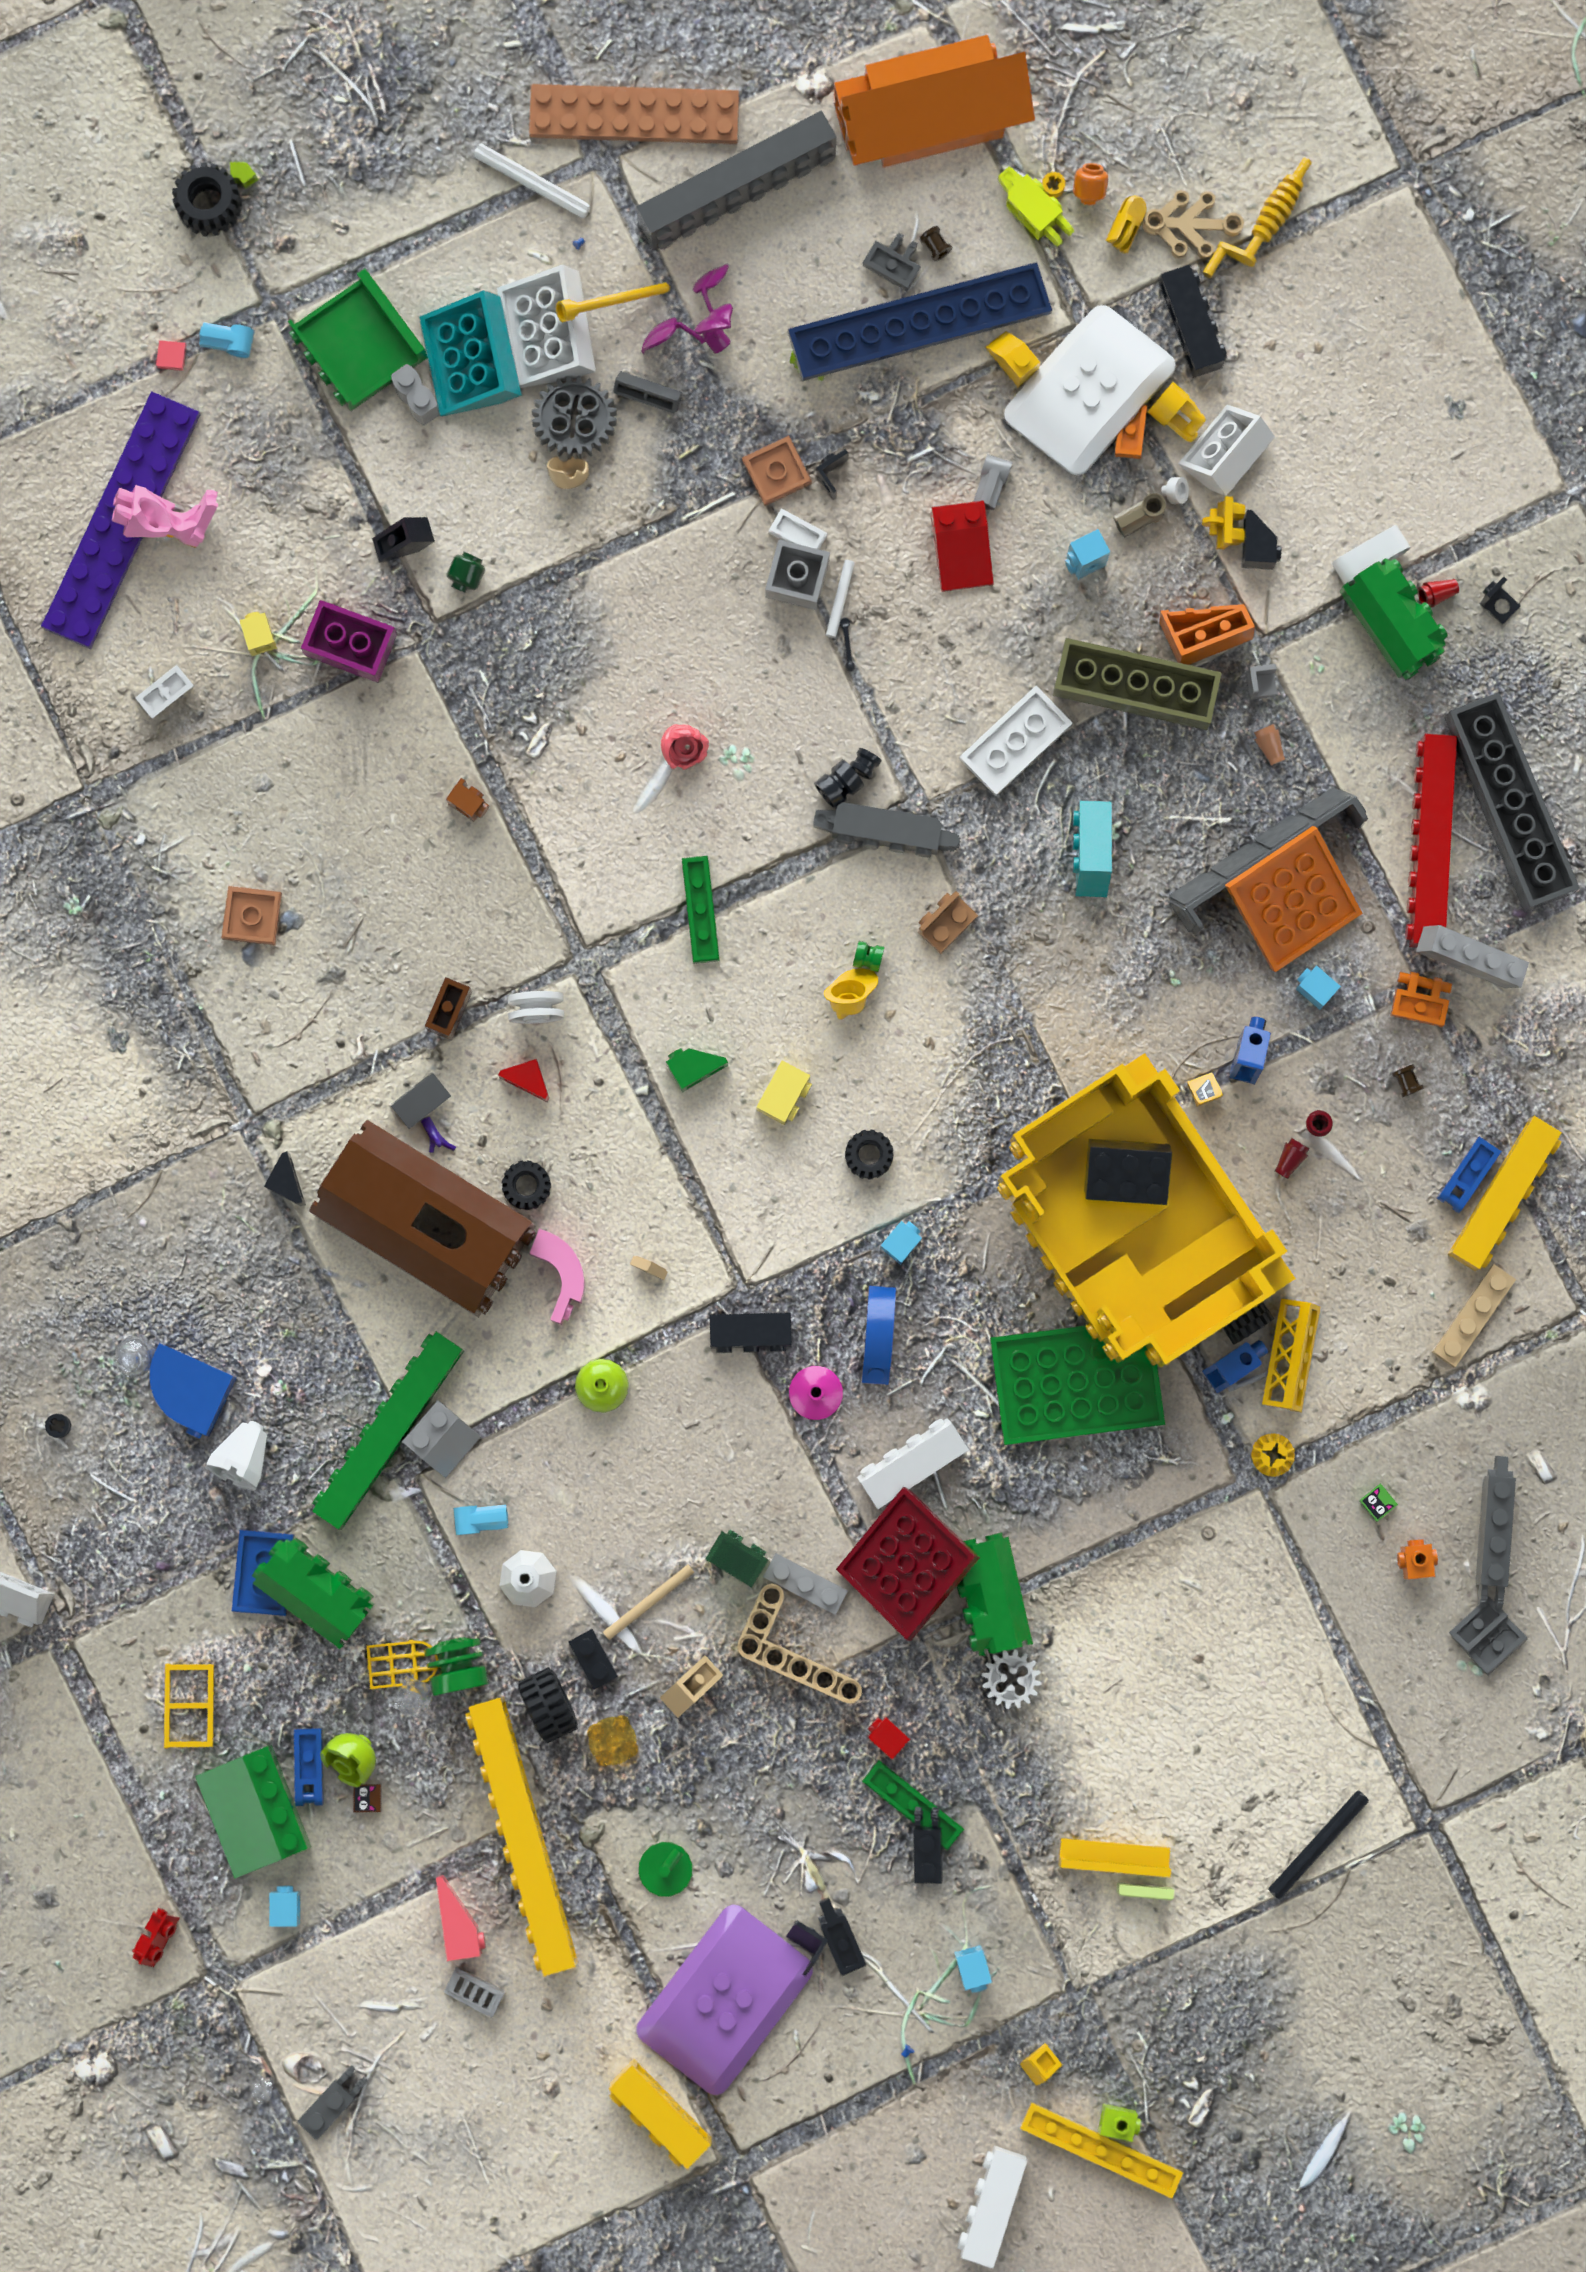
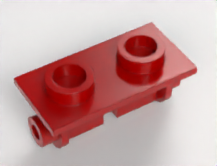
M158 1908L156 1912L153 1911L144 1928L152 1934L150 1937L141 1934L132 1950L134 1953L132 1958L139 1961L138 1964L154 1967L162 1958L163 1949L169 1938L174 1935L180 1918L168 1915V1912L162 1908Z

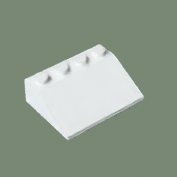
M562 264L497 288L498 295L502 301L520 388L557 382L558 378L561 381H565L567 376L575 379L578 376L596 372L586 312L579 313L574 320L561 322L556 314V303L558 301L566 299L576 303L584 301L579 271Z
M0 1572V1615L7 1617L9 1613L18 1617L17 1622L29 1627H33V1624H42L54 1593Z

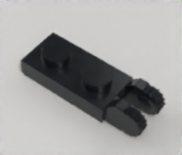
M915 1807V1827L913 1829L914 1883L942 1884L943 1882L942 1827H940L939 1807H932V1827H923L922 1807Z

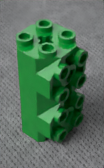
M1385 558L1381 563L1380 561L1375 562L1353 577L1355 583L1350 586L1347 582L1342 586L1340 593L1397 677H1403L1407 681L1419 672L1418 670L1423 667V664H1426L1428 667L1441 658L1440 655L1445 652L1444 647L1446 646L1444 639L1448 637L1445 628L1441 624L1437 625L1433 619V612L1426 602L1422 604L1416 602L1414 596L1418 594V590L1412 581L1406 580L1402 574L1403 568L1398 560L1393 559L1389 561Z
M1002 1532L985 1536L986 1542L976 1543V1538L963 1541L980 1557L957 1585L959 1597H965L967 1608H963L962 1611L965 1624H971L973 1632L972 1635H968L970 1647L973 1652L977 1651L979 1656L985 1655V1649H988V1653L993 1654L1023 1647L1022 1641H1025L1026 1645L1033 1644L1009 1537L1003 1538Z
M298 1538L292 1541L286 1539L284 1542L282 1540L277 1541L268 1553L272 1556L268 1563H261L251 1575L255 1578L253 1584L337 1648L341 1649L345 1645L342 1639L347 1641L369 1613L365 1608L367 1607L371 1610L375 1605L371 1601L374 1596L363 1587L356 1589L350 1584L352 1579L339 1570L336 1574L330 1571L328 1566L331 1563L319 1554L312 1556L306 1550L309 1547Z

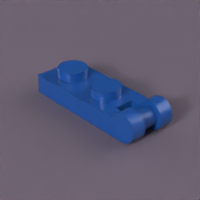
M1480 1136L1477 1137L1436 1199L1442 1203L1447 1202L1459 1214L1502 1151ZM1455 1186L1463 1191L1460 1198L1451 1193Z
M322 1728L294 1729L296 1807L304 1806L306 1803H314L315 1806L324 1805L323 1762L320 1756V1752L323 1750ZM314 1784V1792H304V1785Z

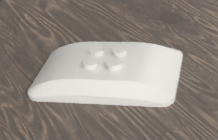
M1103 305L1097 306L1073 329L1007 405L1004 417L1013 429L1066 471L1073 475H1081L1090 469L1117 438V434L1137 415L1139 409L1146 405L1172 376L1176 363L1168 352L1113 309Z

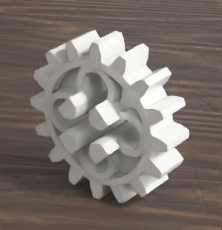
M1015 1649L1012 1652V1656H1009L1007 1651H1002V1658L994 1654V1664L987 1662L985 1664L990 1669L989 1673H982L983 1677L988 1678V1682L982 1684L983 1688H990L991 1690L987 1697L996 1696V1705L1005 1701L1006 1709L1010 1708L1011 1703L1020 1708V1701L1022 1700L1029 1704V1694L1035 1696L1038 1694L1033 1689L1034 1685H1041L1040 1681L1035 1680V1676L1041 1674L1040 1670L1032 1669L1036 1664L1035 1660L1027 1662L1028 1654L1024 1653L1021 1657H1018V1651ZM1001 1663L1008 1665V1671L1011 1674L1017 1673L1020 1666L1027 1668L1026 1675L1018 1676L1015 1679L1017 1684L1024 1687L1025 1691L1022 1695L1015 1693V1687L1012 1684H1007L1003 1692L996 1691V1684L1007 1680V1676L998 1670V1666Z

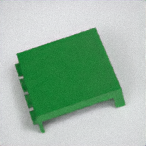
M366 268L357 273L358 281L295 324L291 319L288 321L291 331L288 333L296 345L302 344L306 350L303 354L311 366L316 364L321 371L318 372V375L326 386L332 385L335 389L333 395L341 406L346 404L350 411L393 383L391 374L407 364L415 368L428 359L425 348Z

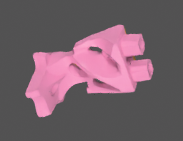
M135 485L132 492L119 488L114 498L113 505L116 507L112 514V521L124 525L123 535L126 537H175L182 543L196 548L200 542H203L206 529L218 507V503H216L218 492L206 490L198 505L186 513H178L173 511L175 508L174 503L157 496L144 487Z

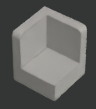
M1276 664L1249 668L1246 677L1250 700L1277 696L1274 675L1277 670Z

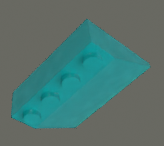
M483 290L419 316L440 416L444 417L494 406L522 396L502 301L499 295Z

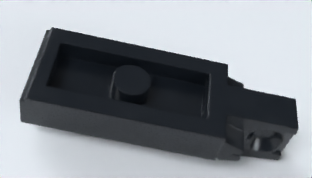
M829 1897L819 1901L824 1913L823 1916L818 1917L824 1937L828 1939L827 1944L841 1976L867 1966L845 1913L843 1914L841 1908L834 1910Z

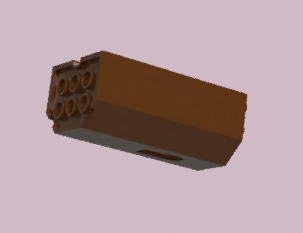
M366 1120L360 1128L363 1133L354 1134L349 1139L317 1191V1197L320 1200L319 1202L314 1201L309 1212L479 1318L481 1313L486 1315L494 1302L491 1299L496 1290L500 1292L508 1280L505 1273L509 1267L512 1269L516 1268L522 1258L521 1249L524 1245L529 1246L537 1233L534 1229L536 1226L523 1215L371 1121ZM425 1203L465 1228L467 1236L461 1247L456 1249L446 1248L412 1227L413 1222Z

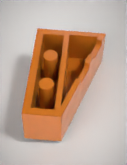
M1245 604L1213 606L1211 609L1201 610L1187 608L1185 611H1160L1159 624L1177 663L1186 665L1195 663L1253 640L1255 626Z

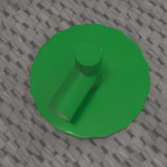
M659 1842L651 1845L643 1853L639 1861L638 1874L643 1886L649 1892L661 1897H671L679 1894L688 1886L692 1877L693 1865L689 1854L681 1846L673 1842Z

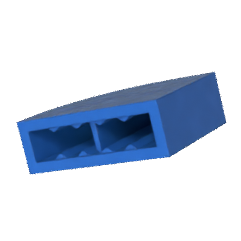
M159 1343L150 1366V1386L155 1401L169 1418L187 1427L186 1433L201 1439L202 1434L210 1437L237 1377Z

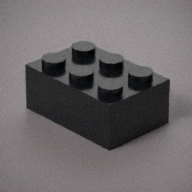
M1089 1139L1084 1186L1086 1200L1167 1205L1172 1160L1170 1144Z

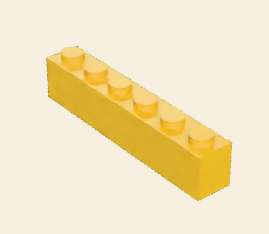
M1536 1116L1529 1118L1447 1255L1474 1271L1479 1270L1481 1267L1484 1269L1487 1267L1493 1257V1254L1490 1253L1493 1246L1501 1244L1507 1234L1504 1231L1507 1223H1513L1521 1210L1518 1208V1205L1522 1198L1527 1200L1532 1193L1534 1186L1531 1183L1536 1176L1540 1178L1548 1165L1545 1163V1160L1549 1153L1554 1155L1562 1142L1558 1139L1562 1133L1561 1131Z

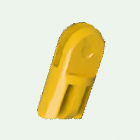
M1134 195L1125 198L1105 240L1124 254L1129 252L1146 214L1147 206L1142 197Z

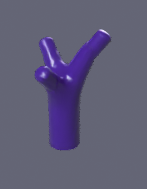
M430 1117L421 1121L429 1137L430 1153H434L435 1145L437 1147L444 1146L455 1151L456 1146L450 1144L441 1136Z

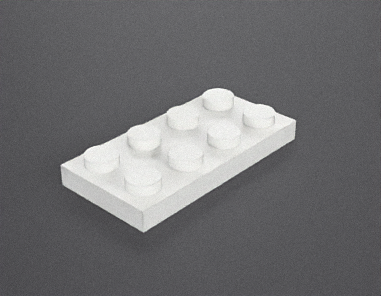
M1036 685L969 747L959 759L997 796L1065 733L1073 723Z

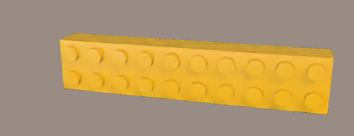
M502 1696L469 1706L470 1712L466 1713L469 1729H475L477 1739L473 1740L477 1756L482 1755L484 1765L480 1767L482 1777L485 1783H490L492 1792L488 1793L489 1802L492 1810L497 1809L499 1819L495 1820L499 1836L505 1837L507 1844L503 1847L506 1862H512L514 1872L510 1874L514 1890L519 1889L521 1894L518 1905L521 1916H527L529 1925L525 1930L529 1944L534 1943L537 1951L533 1955L536 1970H542L543 1976H548L575 1968L578 1964V1958L505 1698Z

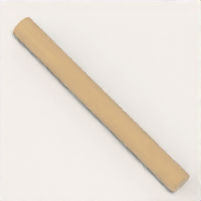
M689 1564L604 1630L605 1636L611 1640L695 1572Z

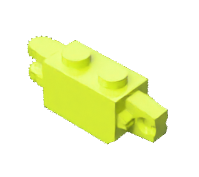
M1010 166L998 176L999 183L1007 193L1006 208L1037 240L1045 235L1054 245L1059 246L1062 244L1061 237L1053 229L1056 224L1068 236L1075 232L1072 225L1062 216L1063 211L1059 201L1054 197L1050 198L1044 192L1043 185L1036 178L1032 179L1028 174L1023 177Z

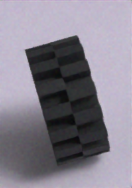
M872 1129L870 1131L862 1130L860 1133L853 1135L845 1151L846 1164L851 1169V1172L854 1175H858L859 1178H868V1180L876 1177L879 1178L886 1173L892 1164L894 1156L893 1146L888 1137L886 1138L883 1133ZM867 1144L876 1146L880 1152L879 1160L872 1165L864 1164L859 1158V1150Z
M522 1160L518 1161L515 1165L512 1164L509 1170L505 1171L504 1178H502V1191L508 1202L520 1210L536 1209L539 1205L544 1204L546 1198L550 1195V1178L540 1164L529 1160L523 1162ZM524 1175L532 1176L537 1182L535 1192L528 1196L521 1195L516 1189L517 1180Z
M1262 1301L1224 1326L1223 1330L1234 1345L1274 1320V1317Z

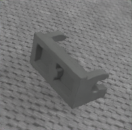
M432 1072L390 1106L408 1129H410L450 1098L451 1095Z

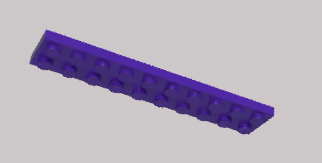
M151 391L41 625L43 629L86 648H92L143 537H126L123 535L124 525L112 521V514L116 507L113 505L116 493L119 488L132 492L135 485L162 498L201 415L199 411Z

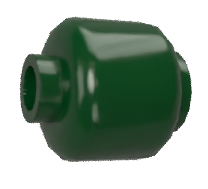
M463 552L462 555H455L446 574L447 578L453 582L451 587L463 593H466L467 589L476 590L486 570L482 565L483 560L466 552Z

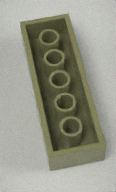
M1066 638L1052 696L1208 730L1212 720L1222 672Z

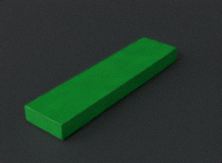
M708 855L682 858L693 964L720 961Z
M878 1760L862 1782L914 1824L915 1807H922L923 1827H932L931 1811L932 1807L937 1806ZM939 1809L940 1827H942V1847L948 1851L964 1828Z

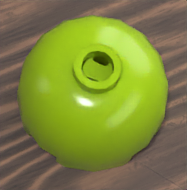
M597 1359L590 1361L580 1369L576 1377L575 1390L578 1399L584 1407L594 1412L606 1413L617 1409L623 1404L628 1394L629 1382L627 1375L619 1364L611 1360Z
M353 1733L339 1734L331 1739L320 1752L321 1760L325 1767L328 1769L331 1765L340 1773L337 1778L353 1787H359L361 1783L365 1784L376 1766V1755L371 1746V1741L364 1735Z

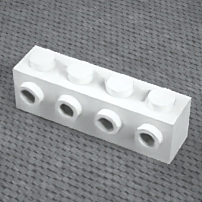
M948 1418L933 1422L929 1426L930 1430L922 1435L916 1434L906 1441L907 1445L899 1450L892 1449L883 1456L884 1460L876 1465L874 1463L869 1464L861 1470V1475L857 1478L877 1509L892 1501L903 1486L908 1489L912 1488L969 1450Z
M997 2146L993 2147L992 2152L987 2151L983 2163V2168L987 2170L984 2179H978L974 2192L975 2195H978L975 2206L970 2205L966 2217V2222H969L967 2233H961L957 2249L961 2250V2258L994 2268L1027 2163L1026 2156Z

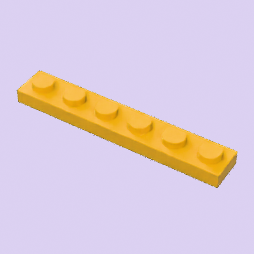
M1033 2102L1030 2103L1020 2126V2129L1171 2199L1183 2175L1182 2171L1107 2136H1102L1096 2131Z

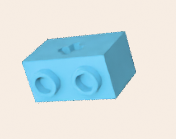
M1099 529L1071 542L1069 545L1065 564L1070 574L1075 573L1078 580L1107 565L1110 550Z
M978 1945L954 1952L965 1990L970 1989L971 1993L986 1990L987 1984L992 1983L982 1947Z

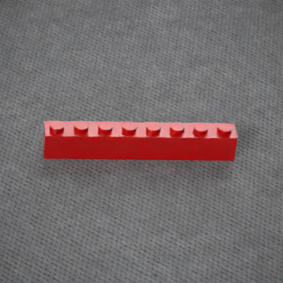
M1425 733L1421 741L1416 743L1415 754L1416 757H1420L1419 767H1416L1414 772V783H1418V793H1414L1413 809H1417L1416 819L1412 820L1411 835H1415V845H1411L1410 861H1414L1413 871L1409 872L1408 887H1412V898L1408 897L1407 913L1411 914L1410 924L1406 925L1405 939L1409 940V947L1412 948L1418 947L1423 927L1441 925L1446 928L1457 743V736Z

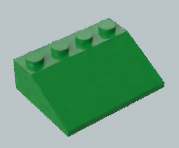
M272 1745L195 1776L234 1879L312 1847Z

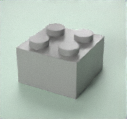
M778 539L765 589V598L817 610L830 561V552Z

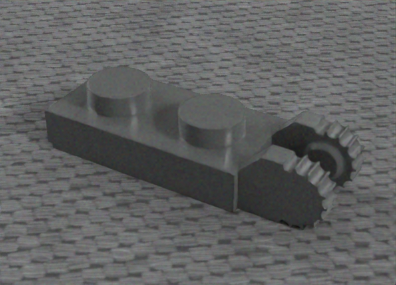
M353 2065L338 2080L335 2079L297 2121L316 2141L354 2101L355 2095L368 2082L363 2077L350 2092L342 2085L346 2079H349L354 2074L356 2068Z

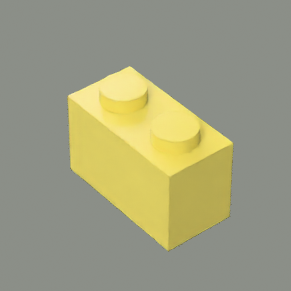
M782 1060L761 1097L756 1110L783 1125L786 1124L787 1120L793 1121L800 1108L796 1106L800 1096L805 1098L812 1086L809 1083L810 1075Z

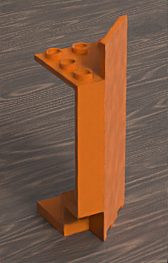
M988 35L865 65V75L834 83L833 103L846 151H850L853 166L881 159L884 168L1004 138L1005 128L1035 121L1026 53L1021 52L998 58L995 43L990 44Z

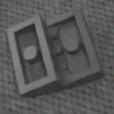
M1489 1596L1486 1607L1477 1606L1449 1632L1459 1646L1487 1676L1528 1640L1527 1636L1508 1618V1615L1502 1609L1495 1608L1494 1601Z

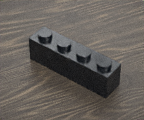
M1189 264L1160 274L1158 284L1192 377L1195 378L1222 369L1225 359H1227V352L1224 344H1219L1217 339L1218 327L1214 319L1210 320L1208 314L1210 310L1209 302L1205 295H1201L1199 289L1201 281L1197 271L1193 272Z

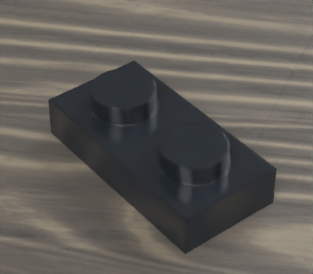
M593 1628L568 1641L594 1690L618 1677Z

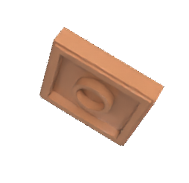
M789 436L742 457V462L764 506L812 484Z
M228 886L222 940L275 946L282 893Z

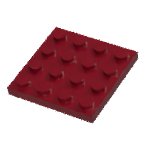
M903 1486L836 1570L906 1640L912 1641L980 1557L910 1489Z

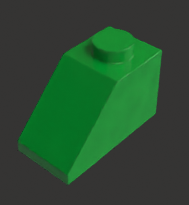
M682 1048L677 1049L668 1055L669 1060L666 1061V1066L682 1093L729 1066L725 1057L690 1048L685 1051Z

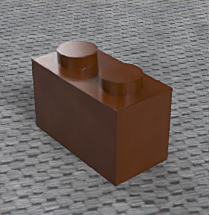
M445 977L426 1021L425 1028L427 1031L452 1041L472 995V990L469 986Z

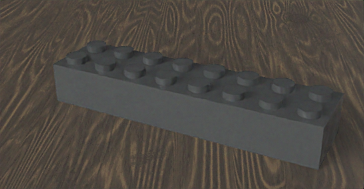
M821 110L636 206L638 226L652 251L658 248L663 250L669 247L673 240L681 236L686 238L692 235L698 227L704 224L706 226L712 225L723 214L737 212L743 204L750 200L752 202L758 201L764 197L766 192L772 189L779 190L786 186L789 180L795 177L802 178L806 176L812 168L818 165L825 166L829 164L836 156L837 137Z
M1498 692L1449 711L1444 719L1451 735L1457 736L1456 748L1524 913L1574 894L1580 887L1500 693Z

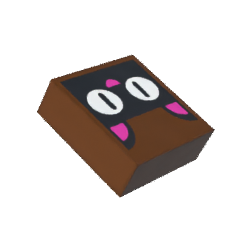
M361 1784L359 1787H353V1812H382V1784Z

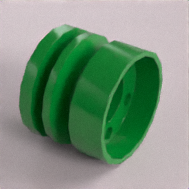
M462 1637L439 1642L435 1646L424 1650L425 1657L438 1656V1661L427 1663V1668H440L441 1671L440 1674L429 1678L433 1696L489 1684L486 1666H473L472 1663L473 1660L484 1656L483 1652L470 1653V1647L481 1645L480 1638Z

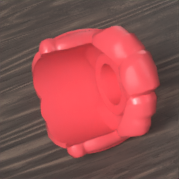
M675 724L664 732L661 739V750L665 760L672 769L681 767L683 770H686L696 763L702 762L707 756L709 740L698 729L692 728L689 725Z

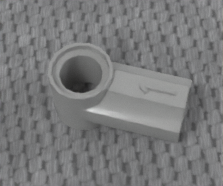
M987 454L980 474L981 480L973 502L984 500L985 510L994 511L1002 486L1006 484L1012 462Z

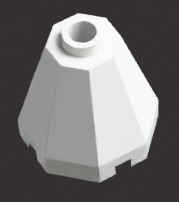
M249 1421L248 1424L242 1423L211 1454L205 1468L224 1481L227 1478L232 1480V1484L239 1488L255 1491L261 1478L267 1434L263 1431L264 1427L254 1421Z
M520 1550L502 1564L499 1587L512 1604L537 1607L554 1594L557 1571L544 1553ZM527 1573L530 1576V1581L524 1584V1581H521V1576Z

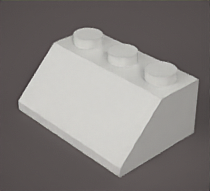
M1226 405L1178 464L1209 490L1227 496L1261 453L1266 450L1275 436L1261 416Z

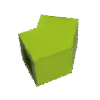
M230 162V174L236 184H241L246 190L258 181L256 173L247 162Z

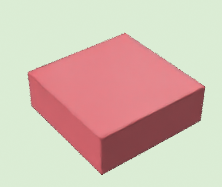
M159 340L157 368L184 371L186 343Z

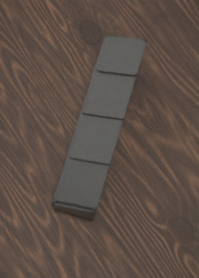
M1331 788L1298 810L1299 813L1296 815L1288 816L1254 839L1255 842L1242 846L1210 868L1211 871L1208 873H1201L1169 895L1170 901L1168 902L1187 931L1197 936L1203 930L1204 925L1193 909L1226 888L1225 884L1310 827L1315 826L1317 828L1343 810L1354 826L1360 829L1368 820L1366 810L1355 795L1341 789Z

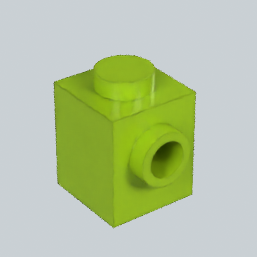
M1103 2104L1098 2133L1102 2136L1133 2142L1134 2135H1139L1141 2119L1137 2118L1138 2114L1135 2110Z

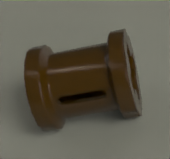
M938 226L931 227L920 236V242L922 244L925 243L932 253L931 258L933 261L944 258L953 249L951 244H947L941 236Z
M1414 1064L1392 1073V1076L1397 1078L1400 1085L1402 1098L1424 1089L1423 1085L1419 1084L1414 1073Z

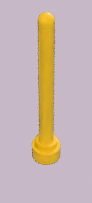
M660 283L577 303L566 299L556 303V314L561 322L574 320L582 312L667 293L670 290V286L668 283Z

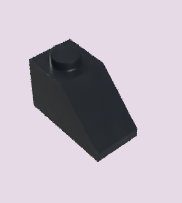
M1246 510L1243 521L1245 537L1242 545V568L1273 570L1276 561L1280 562L1282 548L1277 546V536L1253 510Z
M404 517L372 538L379 563L420 552L435 542L428 517Z

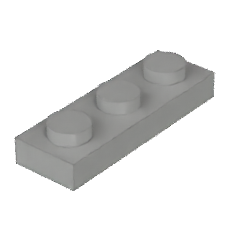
M775 1553L763 1576L836 1615L848 1592L844 1588Z

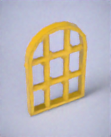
M414 1640L367 1645V1669L369 1670L370 1689L408 1685L417 1686L418 1684L428 1682L429 1678L435 1676L438 1668L417 1666L416 1657H423L425 1654L424 1652L416 1651L415 1643L424 1644L429 1648L432 1645L424 1641ZM411 1644L412 1653L399 1655L393 1653L392 1646ZM388 1646L389 1656L371 1657L370 1648ZM393 1659H412L413 1668L394 1669ZM384 1660L389 1662L390 1671L372 1672L371 1662ZM433 1671L432 1675L426 1680L418 1681V1672ZM395 1674H414V1682L395 1684ZM385 1675L391 1677L390 1685L373 1686V1677Z

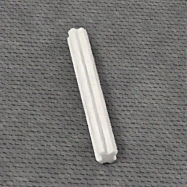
M479 144L475 149L474 156L478 160L581 218L587 216L590 206L586 202L483 144Z

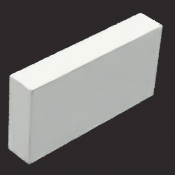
M783 509L779 511L769 529V534L780 540L815 549H820L827 537V533Z

